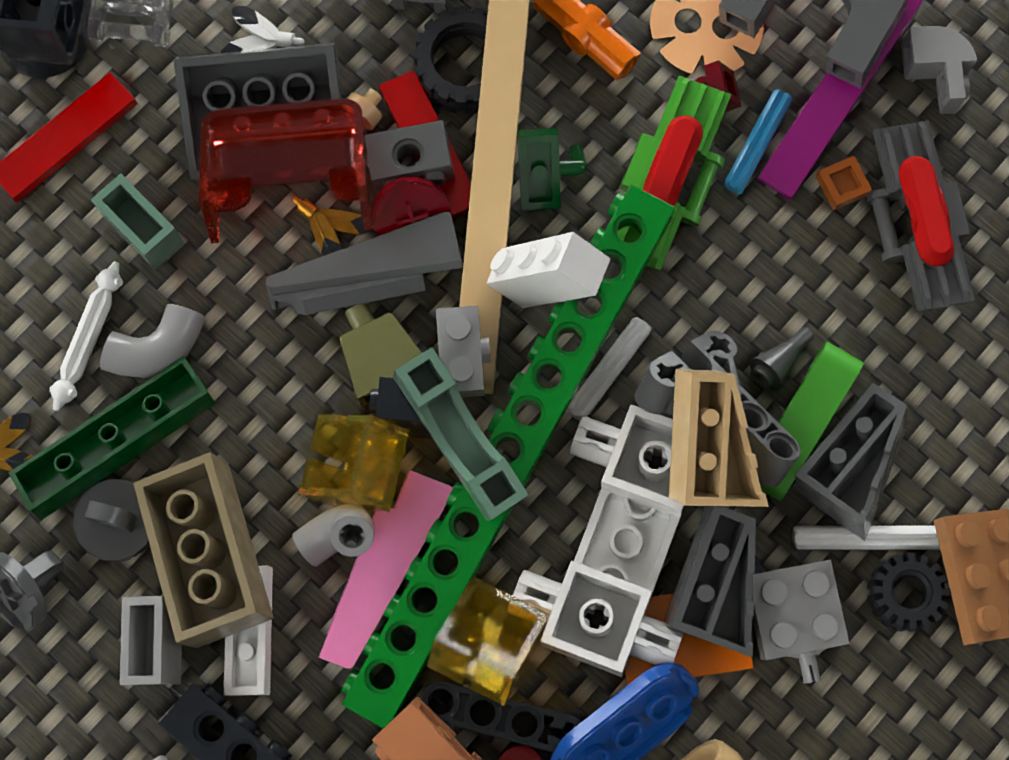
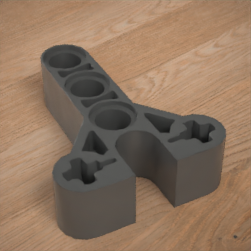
M710 331L691 340L681 359L673 351L654 359L634 394L637 404L643 410L652 414L667 413L673 415L675 369L717 370L735 374L748 428H746L751 451L756 455L758 463L756 470L759 482L769 487L777 486L782 482L800 456L801 449L799 443L739 385L734 363L737 346L731 337L720 331Z

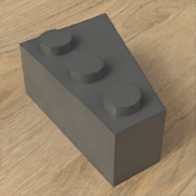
M872 383L795 474L799 495L864 541L868 535L908 425V405L875 383Z
M705 506L664 619L668 626L744 655L753 656L751 632L752 616H754L752 593L753 574H755L756 518L723 506Z

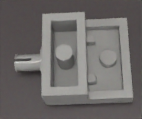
M831 559L753 574L752 601L754 602V618H752L760 660L781 657L799 658L803 684L821 681L815 655L820 654L827 648L850 644Z

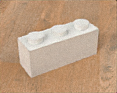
M570 232L501 248L492 259L490 265L492 271L486 284L522 308L596 296L611 258L576 233Z

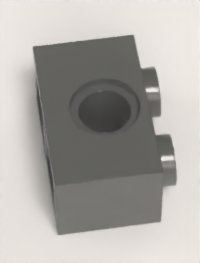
M443 120L364 135L371 181L378 193L386 184L401 177L418 176L431 180L437 186L445 184L446 180L455 178L448 133ZM409 155L420 156L419 161L413 166L406 167L401 165L403 159Z

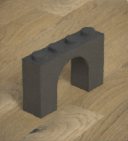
M722 0L719 4L720 22L755 39L778 0ZM842 0L849 17L826 56L825 72L861 89L904 15L908 0Z

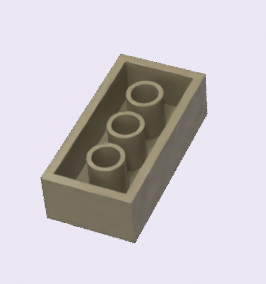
M209 452L133 483L176 643L199 648L274 619L228 462Z

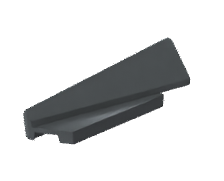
M443 212L266 277L265 283L272 309L277 310L293 306L297 314L309 315L426 291L423 273L462 268L463 265L452 216L449 212Z

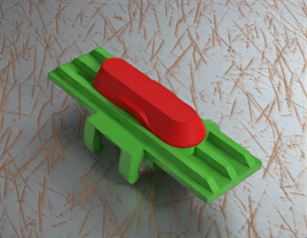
M680 75L654 137L645 133L640 135L627 173L623 176L619 186L620 190L627 192L632 184L675 207L673 219L647 264V267L657 271L662 269L680 222L692 226L700 225L702 217L699 214L717 169L723 168L725 159L722 156L709 150L731 94ZM692 162L702 163L686 206H680V203H677V199ZM630 226L623 227L617 233L618 237L626 243L635 242L640 238L639 231Z

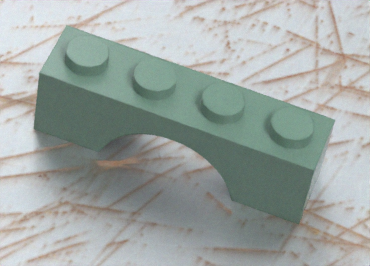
M433 347L395 370L394 380L486 521L492 520L529 495L506 459L493 447L475 422L459 393L456 382Z

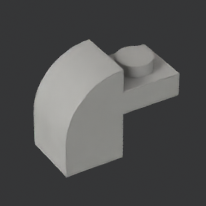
M910 27L901 43L905 80L936 78L940 114H955L969 96L970 83L967 75L977 62L976 53L972 45L963 35L947 27Z

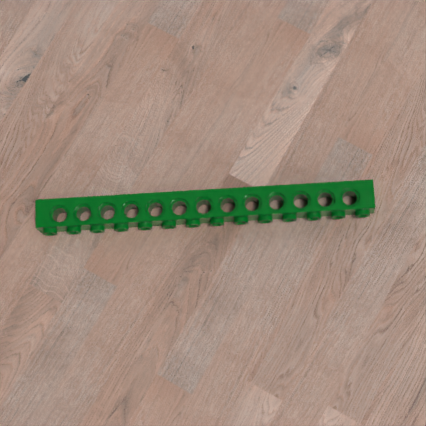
M632 184L625 195L621 193L616 195L607 213L612 217L605 231L598 228L590 242L591 245L610 257V262L617 264L621 270V273L613 279L603 278L596 296H591L600 302L601 309L594 315L581 313L577 305L584 298L557 302L548 318V322L553 324L546 338L539 335L528 354V358L533 360L525 375L521 372L517 373L507 394L512 396L505 411L498 408L488 425L487 431L492 433L489 442L496 450L506 441L516 442L520 446L519 457L508 464L523 487H525L673 219L674 206ZM630 226L639 231L640 238L635 242L626 243L618 237L617 233L623 227ZM565 333H574L580 338L581 345L575 351L566 352L559 348L557 344L558 339ZM545 369H554L561 375V381L554 388H544L537 382L540 372ZM525 405H534L541 411L540 419L533 425H523L517 420L518 411ZM460 482L455 484L446 501V504L451 506L444 521L436 519L425 539L426 542L430 543L423 559L416 556L410 564L404 577L410 582L402 596L395 594L390 600L383 614L389 620L381 634L374 631L366 643L362 654L368 657L360 672L353 669L341 689V692L345 693L346 697L341 705L383 729L400 713L514 505L492 520L486 521L463 484ZM465 514H473L479 521L478 531L471 537H461L456 529L458 519ZM444 551H453L458 558L457 569L449 575H442L436 568V559ZM424 588L432 589L437 596L436 607L428 613L421 612L415 604L417 593ZM404 625L411 627L416 634V642L408 651L400 649L394 640L397 629ZM381 663L389 665L395 673L394 682L389 688L378 686L374 680V670Z

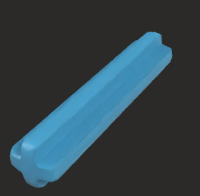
M779 89L774 90L725 179L724 187L735 194L743 193L792 102L790 94Z

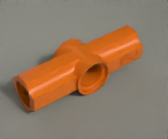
M580 0L533 1V8L561 31L563 40L572 51L580 56L587 54L617 81L621 78L624 79L639 61L641 53L612 29L609 18L597 6L593 4L586 6Z

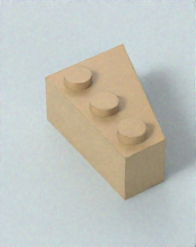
M675 369L669 498L685 506L769 507L766 494L762 493L756 470L758 468L756 455L751 451L746 428H748L735 374L717 370Z

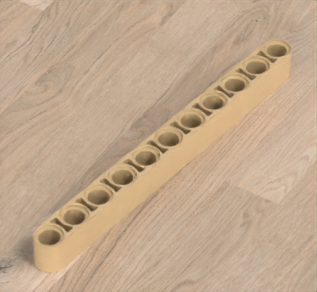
M489 0L459 305V307L478 306L481 338L489 337L491 362L483 363L485 394H493L503 296L487 285L486 282L492 271L490 268L492 259L501 248L507 247L530 0Z

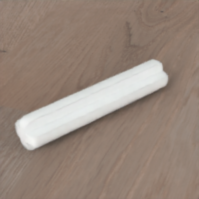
M635 317L630 321L576 393L567 409V412L579 421H581L583 416L588 417L650 334L651 327L642 319Z

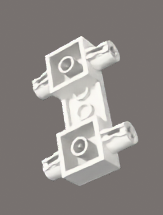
M630 404L621 429L586 416L582 417L573 438L570 454L604 466L606 470L601 480V491L574 561L571 560L563 583L524 570L519 577L510 603L511 610L547 623L540 640L542 647L620 677L623 676L630 656L656 666L663 663H673L684 633L671 628L662 621L645 615L685 505L669 498L673 419L649 413ZM653 456H659L662 458L661 465L663 467L651 469L646 459L652 461ZM595 610H602L607 624L605 626L599 625V629L591 628L590 621L585 618L588 613L594 615Z

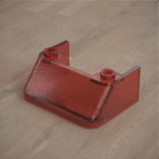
M334 99L219 109L206 115L201 123L199 203L211 244L219 243L220 213L233 212L244 208L251 200L252 186L330 179L331 192L336 198L343 201L360 200L364 230H371L370 180L364 138V122L360 105L350 99Z

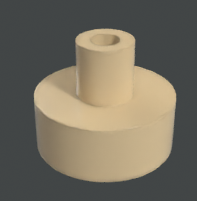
M371 88L364 96L352 92L341 105L342 110L351 120L370 131L374 129L382 118L381 112L376 108L382 97Z

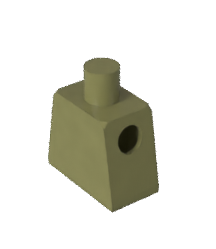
M367 303L357 304L345 312L353 330L339 338L353 387L361 407L370 404L371 389H379L380 377L393 378L396 369L422 353L392 313H387L375 319Z

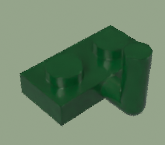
M558 128L517 130L521 211L561 208L560 177L583 175L587 170L583 147L578 144L570 146L568 150L569 160H559Z

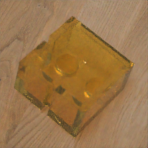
M319 414L310 450L345 463L344 470L313 458H307L298 495L332 507L354 503L361 505L366 510L390 512L402 459L405 454L409 430L373 415L344 416Z
M473 576L457 601L454 611H451L435 637L427 667L460 684L467 678L472 681L470 689L505 706L541 640L550 614Z

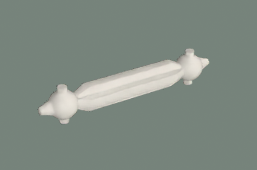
M116 261L96 276L95 280L99 288L90 295L60 368L61 380L56 381L50 387L53 398V410L59 411L66 403L71 402L77 396L74 384L82 378L111 308L112 292L118 290L123 284L119 274V263Z

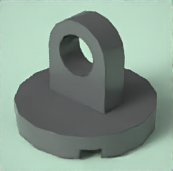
M109 479L95 484L82 495L75 508L73 527L77 541L87 553L105 562H124L144 552L150 546L133 482L124 479Z
M53 551L44 552L25 566H22L13 557L0 552V616L11 626L19 629L24 625L25 631H31L47 618V606L40 590L49 584L64 567V562Z

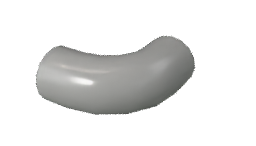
M167 304L158 328L149 336L136 338L112 331L102 350L100 359L101 370L121 376L141 378L157 375L182 357L186 358L199 337L205 316L183 306Z
M354 503L342 504L322 512L292 534V538L301 555L311 565L317 567L337 552L349 557L365 553L371 547L374 540V523L368 511L361 505Z

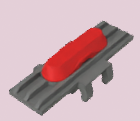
M929 121L875 129L873 135L886 188L871 191L866 198L868 204L873 205L884 250L881 254L882 263L905 262L918 312L974 302L975 298L960 244L968 240L970 232L957 182H944ZM890 202H897L901 211L908 210L911 219L913 236L910 238L909 244L903 245L901 248L889 206Z

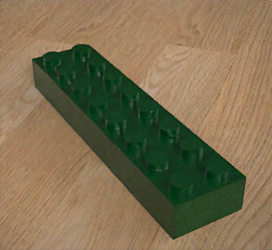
M182 357L8 474L30 512L42 521L215 405L216 402L185 357Z

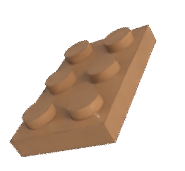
M1009 509L944 516L933 520L963 645L1009 638Z

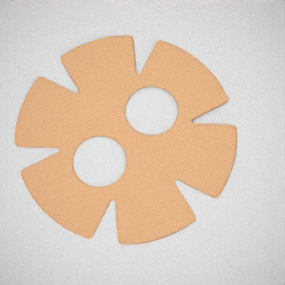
M655 0L650 16L652 38L660 39L675 36L676 38L664 46L660 53L672 65L687 73L692 74L701 56L704 57L705 65L719 60L735 71L744 65V61L733 46L755 54L762 41L764 23L755 39L740 31L731 39H722L714 33L712 24L720 16L719 4L722 0H680L681 2L676 0ZM683 9L695 10L701 17L700 28L693 33L681 32L675 25L676 14Z

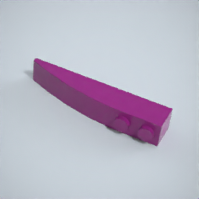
M908 0L904 15L861 89L826 73L757 180L791 201L911 24L923 0Z

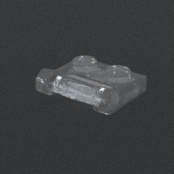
M92 0L87 27L88 38L95 41H103L104 37L153 42L155 46L167 47L170 40V21L174 0ZM106 14L150 17L155 18L154 26L105 22Z

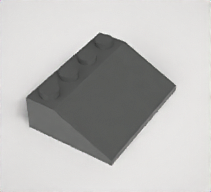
M336 43L189 56L173 60L190 180L347 165Z

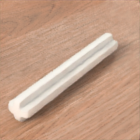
M795 526L792 533L793 546L797 549L940 550L935 526H870L865 541L844 526Z

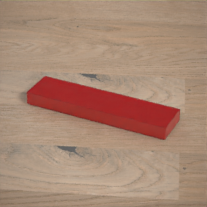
M414 70L379 85V91L398 128L439 121ZM449 140L455 178L446 180V183L439 187L444 191L450 203L452 220L469 212L471 182ZM412 155L415 163H417L420 156Z
M109 72L0 161L1 187L18 203L138 104L136 99Z

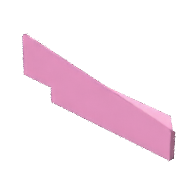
M410 470L405 477L394 509L380 503L377 505L372 516L374 540L371 547L365 553L356 557L318 658L347 669L354 666L383 616L390 600L402 583L410 564L425 543L429 530L444 510L446 501L453 489L451 486Z

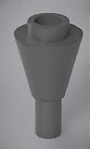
M802 327L787 342L785 341L751 359L749 362L750 374L755 383L764 389H780L798 358L799 352L814 339L811 330Z

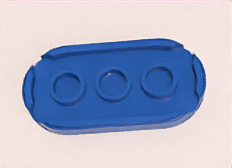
M663 663L648 669L567 733L556 746L550 760H640L680 728L689 718L693 710L690 703L693 700V696L697 699L699 693L697 680L684 666L678 663Z

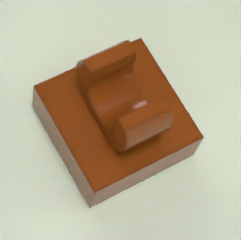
M855 156L823 168L816 174V178L833 211L869 196L872 191Z

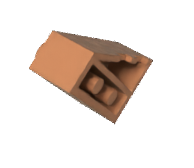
M418 696L372 739L378 746L375 752L380 760H483L475 751L470 755L454 738L456 733Z

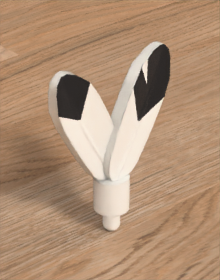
M235 6L232 9V14L236 23L252 35L229 42L221 50V53L294 47L295 45L302 46L304 45V39L295 37V33L278 31L276 26L249 7Z

